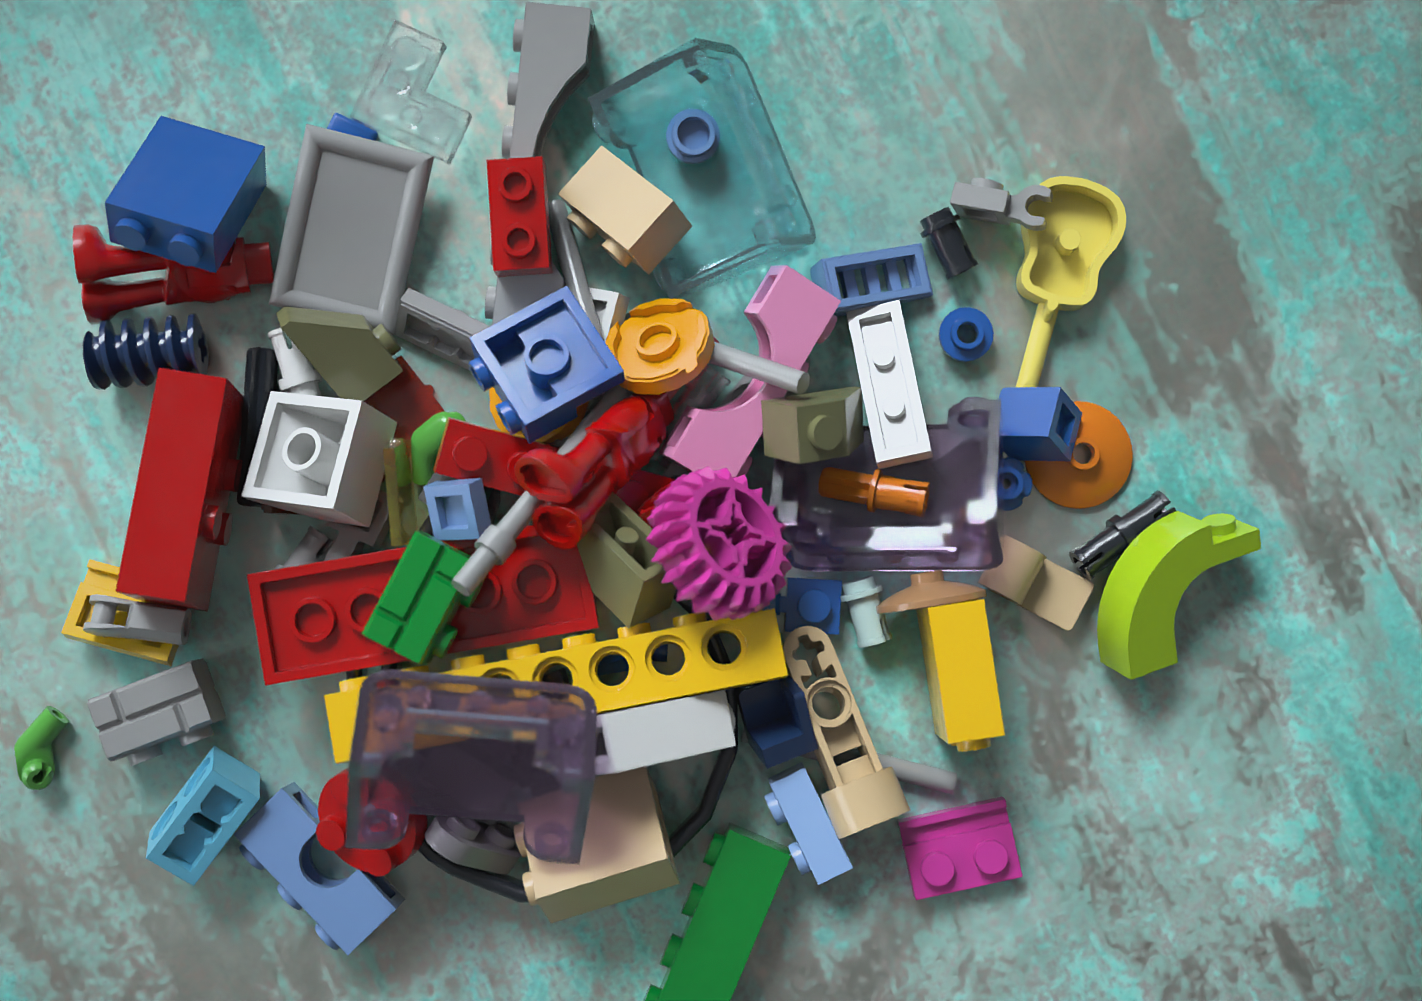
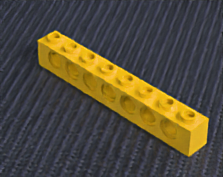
M775 608L761 609L758 612H753L744 618H737L733 621L729 617L707 621L705 612L691 613L672 618L674 628L653 632L651 631L650 623H640L631 628L627 626L618 628L617 639L596 642L595 633L577 635L562 639L563 649L541 653L539 644L525 645L506 650L508 660L485 664L484 655L468 656L451 660V671L430 674L428 665L411 667L395 671L396 681L374 685L373 676L339 682L340 692L324 695L335 763H350L786 678L788 673ZM717 634H730L738 641L740 654L734 662L718 664L710 658L707 652V645L710 639ZM674 644L683 651L685 663L676 674L663 675L654 669L652 657L655 650L661 645ZM608 655H620L627 660L629 665L627 678L616 686L604 685L597 674L600 661ZM555 665L568 667L573 676L570 690L560 697L549 696L545 692L542 683L545 672ZM499 676H509L516 685L515 699L510 705L497 708L489 701L487 694L489 684ZM451 686L459 694L460 706L453 716L442 719L434 712L432 706L433 697L439 689ZM395 697L401 702L404 714L399 725L388 730L379 723L377 710L385 699Z

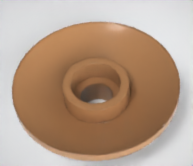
M943 569L911 574V586L886 598L876 606L877 614L926 608L983 598L987 595L985 589L975 585L945 581Z

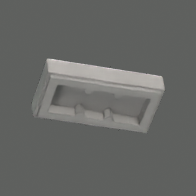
M408 288L400 299L394 334L471 371L468 362L475 358L469 338L490 326L469 317L461 310L450 308Z

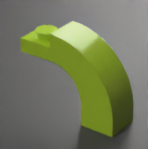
M1176 511L1157 520L1143 530L1124 550L1112 569L1103 590L1097 620L1100 662L1130 680L1178 663L1174 622L1176 610L1183 593L1190 583L1205 570L1260 550L1259 528L1236 520L1235 516L1231 514H1212L1199 520L1183 512Z

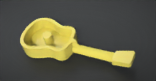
M1058 176L1040 183L1039 185L1045 186L1052 191L1053 200L1052 202H1044L1042 200L1032 202L1028 207V213L1032 216L1045 218L1047 223L1046 229L1032 231L1021 225L1024 260L1016 277V288L1022 297L1038 304L1016 387H1038L1058 311L1080 310L1092 300L1097 290L1100 268L1117 248L1126 228V212L1122 201L1107 187L1088 179Z

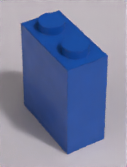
M160 116L104 202L110 242L131 250H139L170 259L185 266H193L216 273L267 185L265 146Z

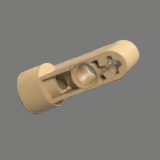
M803 626L795 629L788 635L782 645L787 673L803 690L806 697L818 749L814 750L830 790L821 794V798L837 838H844L911 811L893 766L883 769L830 638L824 631L813 626ZM799 643H803L806 650L815 648L818 652L812 661V668L816 678L823 672L828 674V677L815 681L808 688L803 686V682H807L812 676L808 663L805 660L795 661L793 657L799 648ZM828 692L834 695L840 705L838 717L832 720L819 717L812 707L814 694ZM858 748L861 757L836 767L832 757Z

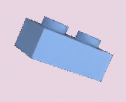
M800 762L768 778L773 792L765 795L764 798L778 826L788 821L797 840L789 844L788 848L801 875L812 871L817 884L820 885L852 869L853 866L840 839L837 838L831 820L803 763Z

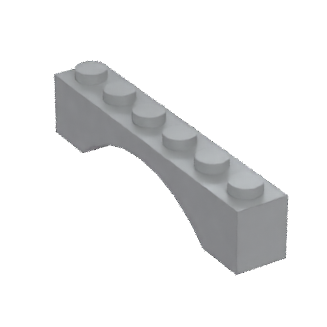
M526 2L524 19L515 20L513 51L520 52L521 54L519 73L510 72L508 79L507 102L508 105L515 106L513 126H504L502 158L541 156L542 147L554 119L573 92L589 77L595 27L591 8ZM491 243V252H490V262H491V265H493V260H492V243ZM553 262V274L497 277L496 287L488 286L485 318L493 319L492 325L565 287V281Z

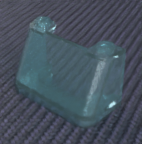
M694 38L588 97L594 113L592 123L599 138L606 144L611 143L619 149L628 150L637 173L670 197L692 225L691 229L653 270L658 285L663 291L667 292L669 299L684 298L788 256L815 242L816 235L812 219L747 62L735 47L729 44ZM686 109H700L707 112L715 119L720 130V142L716 152L710 159L699 164L681 162L672 155L666 142V131L669 122L677 113Z

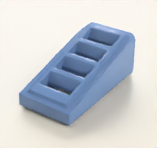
M922 243L824 258L810 269L812 282L841 301L834 312V315L837 317L847 315L846 312L887 302L899 300L901 304L929 298L933 295ZM904 260L910 288L902 289L896 261ZM877 265H882L888 290L886 292H881L876 270ZM858 269L861 271L866 294L859 296L854 270ZM836 274H839L844 299L841 298Z

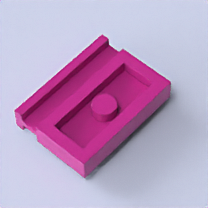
M1001 796L897 819L915 900L1023 877L1011 823L1007 814L1005 798Z

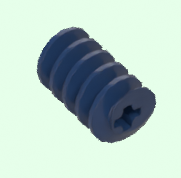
M196 313L188 315L186 330L180 329L177 318L174 315H168L164 331L160 332L152 316L144 319L142 333H137L131 318H125L122 321L121 333L119 335H116L110 320H103L100 322L99 336H94L92 332L87 331L82 342L83 359L88 380L92 387L98 390H105L110 387L111 383L119 388H127L132 385L133 381L142 387L149 386L157 379L159 368L204 375L208 373L207 339Z

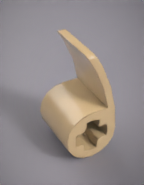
M1002 535L978 581V584L1068 631L1075 625L1094 589L1093 582L1047 560L1046 556L1006 535Z

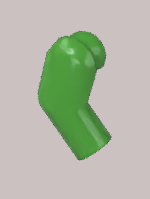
M456 411L439 412L413 432L411 437L412 482L414 484L427 485L434 474L433 469L447 418L451 417L466 421L462 414Z
M47 706L18 738L14 746L19 779L31 790H42L51 784L55 773L52 741L69 723L67 717L52 706Z

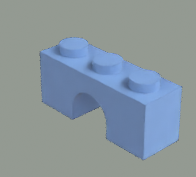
M293 782L281 788L234 833V836L242 843L239 849L244 858L259 870L266 868L280 883L277 886V890L281 897L294 909L300 910L303 908L316 921L315 931L323 942L334 950L341 948L349 955L401 905L405 898L384 876L377 877L357 869L349 877L335 879L325 876L316 868L312 860L311 848L316 837V827L320 822L318 806Z

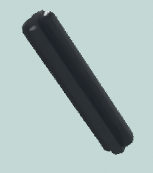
M264 347L249 348L246 352L239 459L242 460L239 489L237 491L238 504L246 507H261L262 503L242 497L270 393L271 391L276 392L278 361L274 350Z

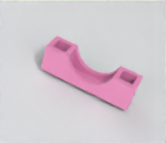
M788 265L771 266L743 312L756 333L759 357L807 372L809 363L806 362V359L815 344L823 343L833 331L837 322V316L834 315V312L841 301ZM753 378L741 395L725 405L714 408L687 406L659 454L690 473L698 469L702 470L708 466L713 471L726 467L732 477L746 476L752 464V457L749 454L759 437L763 438L761 400L784 397L788 390Z

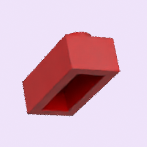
M543 156L487 160L494 273L497 277L553 274L547 173Z

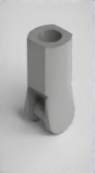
M100 594L90 596L89 603L94 605L91 621L85 622L83 626V631L102 637L139 639L186 645L192 623L190 608L139 602ZM116 610L128 612L126 626L114 625Z

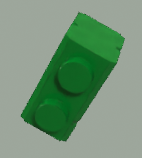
M415 531L362 634L423 666L431 663L434 655L443 659L453 644L459 630L450 625L460 605L467 608L471 607L482 588L485 578L470 596L461 594L453 587L451 581L472 556L423 531Z

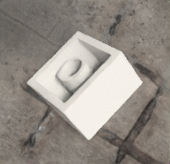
M271 391L242 497L323 521L370 527L397 422L359 400Z

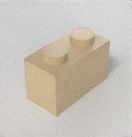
M602 145L558 193L572 210L566 218L575 228L590 240L596 233L605 239V242L601 245L602 248L624 268L632 261L648 275L692 227L691 223L670 197Z

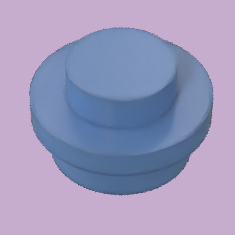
M683 110L677 113L668 124L666 131L667 146L672 155L681 162L687 164L705 162L714 155L719 146V126L715 119L703 110Z

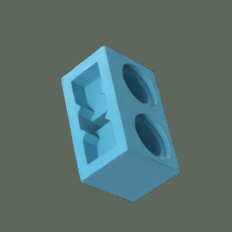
M213 746L150 830L146 859L194 886L260 799V773L218 747Z

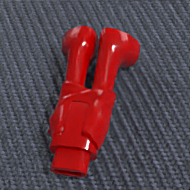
M85 224L74 225L73 254L78 283H82V305L86 318L91 325L100 324L103 320H111L121 311L165 302L166 305H174L184 302L216 303L229 300L240 293L251 292V285L269 284L274 281L269 242L245 244L244 237H237L236 244L235 242L233 243L218 271L214 273L193 266H185L176 261L143 251L131 250L124 246L109 245L96 226ZM165 270L164 277L137 281H113L110 279V277Z
M667 392L658 395L633 393L615 403L597 421L584 429L586 432L585 437L565 455L546 448H537L527 452L516 462L514 467L515 476L521 487L531 496L544 501L535 509L532 520L536 531L546 542L560 549H572L591 530L597 514L613 491L623 488L633 474L649 463L660 444L666 438V427L674 420V413ZM593 470H594L595 474H594L590 479H588V480L584 483V481L587 479V477H588V476L593 472Z

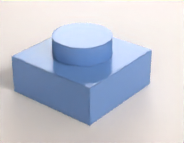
M482 478L438 480L424 486L435 538L439 540L479 539L491 525Z

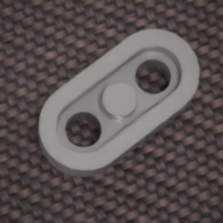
M453 811L451 815L446 813L437 814L424 834L428 844L446 859L459 865L503 875L509 874L521 856L516 844L514 831L500 822H496L494 826L477 822L459 811Z

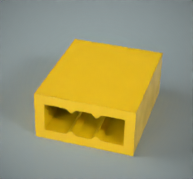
M973 599L916 609L935 734L951 746H957L958 751H973L991 747L990 738L1005 736L984 599Z

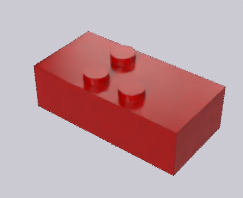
M165 368L158 369L115 592L141 602L208 612L220 545L227 546L232 532L233 517L231 513H226L230 492L238 491L242 469V460L236 458L241 436L244 396L227 378Z

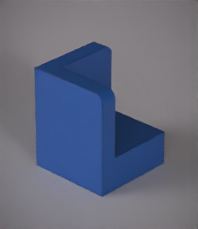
M1006 387L1000 392L989 437L997 442L1008 457L1019 461H1071L1082 412L1061 387Z

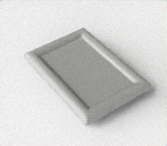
M306 124L269 305L280 308L295 307L360 314L366 318L373 328L382 323L395 336L399 303L405 292L434 156Z

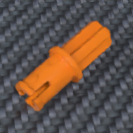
M828 467L824 468L821 472L818 492L822 497L867 505L868 512L872 513L876 509H882L924 518L929 502L930 483L883 475L881 469H876L873 475Z

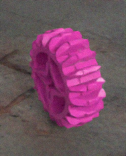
M707 466L702 470L698 469L691 472L687 476L683 474L673 481L669 488L661 492L659 498L654 501L656 508L647 518L653 530H651L646 541L656 547L658 551L651 562L663 566L666 574L662 583L672 582L677 587V601L691 599L695 614L709 612L714 621L721 618L726 619L727 617L732 621L737 618L741 619L768 606L770 601L775 598V595L779 594L781 589L787 585L784 577L792 568V565L786 558V554L792 546L782 539L781 536L787 525L776 521L773 512L777 505H766L762 500V488L754 490L748 488L745 475L732 477L726 467L713 471Z

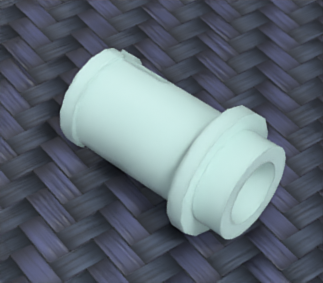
M873 576L862 577L843 583L844 594L840 598L841 602L847 601L858 639V648L880 644L892 639L884 613L877 614L876 606L881 603L878 592L883 590L882 585H876Z

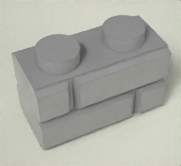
M204 659L191 660L88 699V708L95 727L100 732L99 738L106 757L110 762L127 757L130 766L162 755L159 744L179 737L183 747L214 735L211 724L225 720L226 714L218 692L214 689L215 684Z

